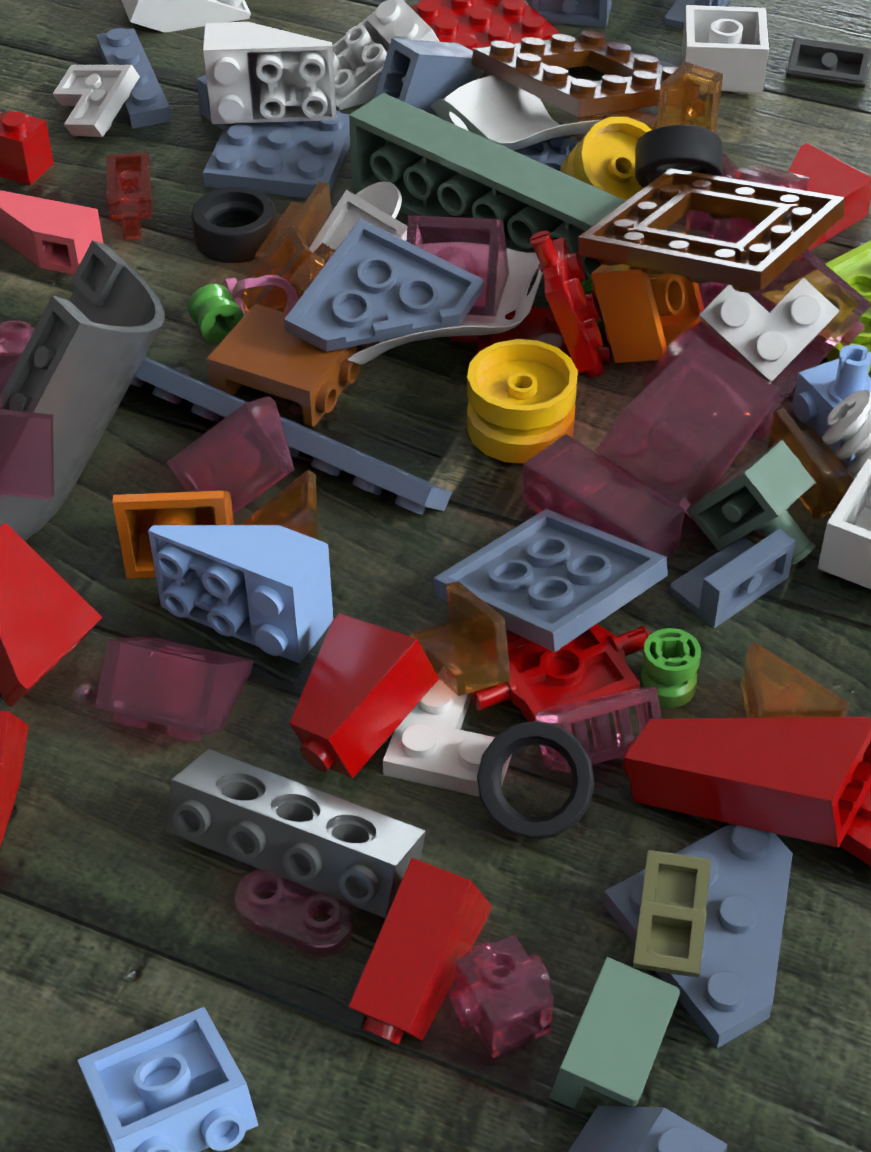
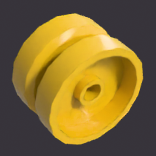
M608 117L594 124L583 139L571 150L561 163L560 172L627 201L643 189L635 178V147L638 139L652 129L645 123L629 117Z
M524 339L497 342L479 351L469 363L467 375V398L469 400L467 432L472 444L487 456L503 462L521 464L548 460L564 451L573 439L578 370L571 357L558 347L538 340Z

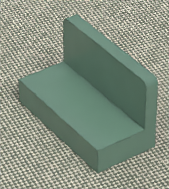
M607 957L562 1062L550 1099L575 1109L583 1087L586 1086L623 1104L636 1106L679 998L680 990L676 986Z

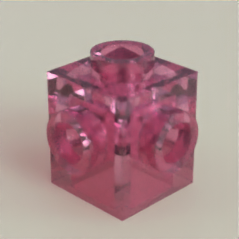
M515 934L496 943H480L471 948L464 957L456 960V989L450 991L452 1006L459 1021L465 1028L474 1026L492 1059L551 1032L554 996L550 992L551 983L547 970L536 954L527 955Z

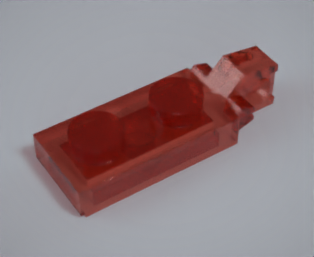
M149 152L106 155L107 204L111 221L121 220L124 240L141 239L140 218H151V212H153Z

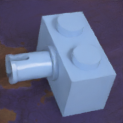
M847 345L840 350L839 359L801 371L798 374L792 410L797 418L805 423L822 442V437L830 427L827 417L833 408L854 392L860 390H869L871 392V377L868 375L871 365V352L867 353L868 349L864 346ZM841 439L831 445H826L824 442L823 444L828 451L835 454L843 441ZM852 455L841 460V462L848 468L850 462L856 456Z

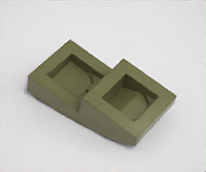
M648 850L633 968L699 978L712 859Z

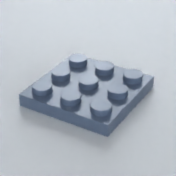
M336 111L337 120L226 124L203 171L204 187H248L265 194L328 201L350 147V114Z
M545 509L437 575L433 580L436 597L556 652L667 577L668 570L667 557Z

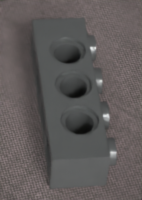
M207 749L171 779L165 830L168 833L383 918L387 917L411 858L421 860L426 830L211 749Z

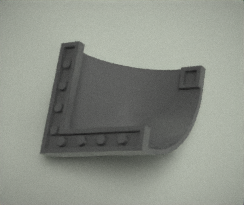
M93 240L71 280V283L76 288L69 300L56 296L51 297L23 353L0 370V526L6 522L24 541L40 531L51 520L74 489L165 319L161 302L149 285L110 247Z

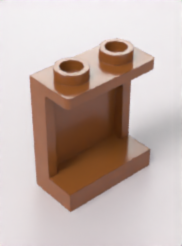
M255 304L207 357L209 383L211 386L231 395H234L241 385H245L300 403L303 408L304 424L315 427L325 413L333 410L338 396L346 386L356 381L361 364L351 362L348 359L357 353V346L326 352L285 331L284 319L288 315L287 313Z

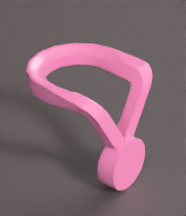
M264 275L257 278L243 279L238 282L235 277L224 279L223 285L229 290L234 302L241 308L244 316L246 312L241 295L250 288L266 285H276L283 288L287 295V306L283 312L289 314L299 300L294 287L286 279L278 275Z

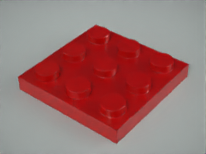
M423 0L417 5L410 6L432 28L440 42L459 43L473 51V48L489 47L493 41H506L516 44L521 43L522 38L526 37L551 40L552 35L560 34L554 26L524 0Z

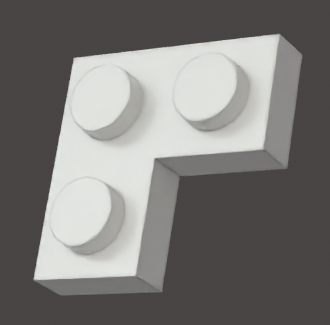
M71 65L53 95L61 106H75L64 123L72 136L103 137L110 129L112 121L123 103L129 98L131 90L140 77L132 65Z
M803 278L770 313L749 293L736 291L732 285H728L703 310L698 319L769 385L839 313V310Z
M439 679L395 729L383 759V775L480 797L477 773L482 754L495 737L460 730L471 701L470 685ZM511 756L508 758V760H507V761L505 762V764L503 765V769H502V773H501V777H500L501 787H502V784H503V781H504V778H505V775H506V771H507V768H508V765H509Z

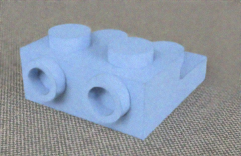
M205 1007L78 1059L84 1081L102 1121L112 1152H200L209 1147L216 1151H224L236 1146L243 1139L246 1131L258 1126L247 1083Z

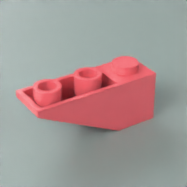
M0 190V239L39 268L74 275L92 240L103 244L98 209Z

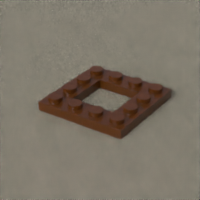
M583 31L581 36L577 37L554 34L551 40L526 37L522 38L521 43L516 44L506 41H493L489 47L473 48L471 63L577 117L699 99L702 83L687 77L685 70L676 67H664L658 64V58L650 55L635 54L631 52V46L604 40L605 35L596 31ZM590 66L607 75H604L600 81L576 79L569 76L568 70L565 68Z
M670 168L578 237L579 255L598 259V262L603 265L625 264L640 267L643 272L648 274L671 273L686 276L687 280L694 283L716 282L732 285L736 291L745 293L761 291L844 216L845 197ZM690 210L706 212L711 218L719 220L731 218L751 220L752 224L756 226L738 243L666 231L668 227L672 226Z

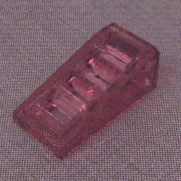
M655 686L564 704L536 713V721L560 726L577 738L590 758L592 765L624 756L629 743L635 741L639 736H633L628 707L635 705L639 733H641L649 719H662L657 688ZM609 712L613 714L617 740L613 741L608 718ZM588 718L590 719L594 745L590 746L585 719ZM541 745L544 764L547 768L563 772L571 771L563 755L552 747Z

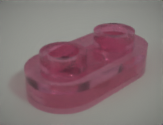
M262 869L255 870L246 875L239 882L235 890L234 898L237 916L246 929L310 956H334L345 950L354 937V913L350 904L279 877L274 873ZM266 892L276 893L268 899L256 897ZM321 913L332 916L324 922H317L312 919Z

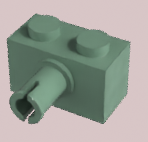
M783 440L723 477L686 509L718 551L754 530L756 532L761 530L767 537L779 528L796 540L791 566L802 560L816 547L787 512L789 506L806 492L815 481Z

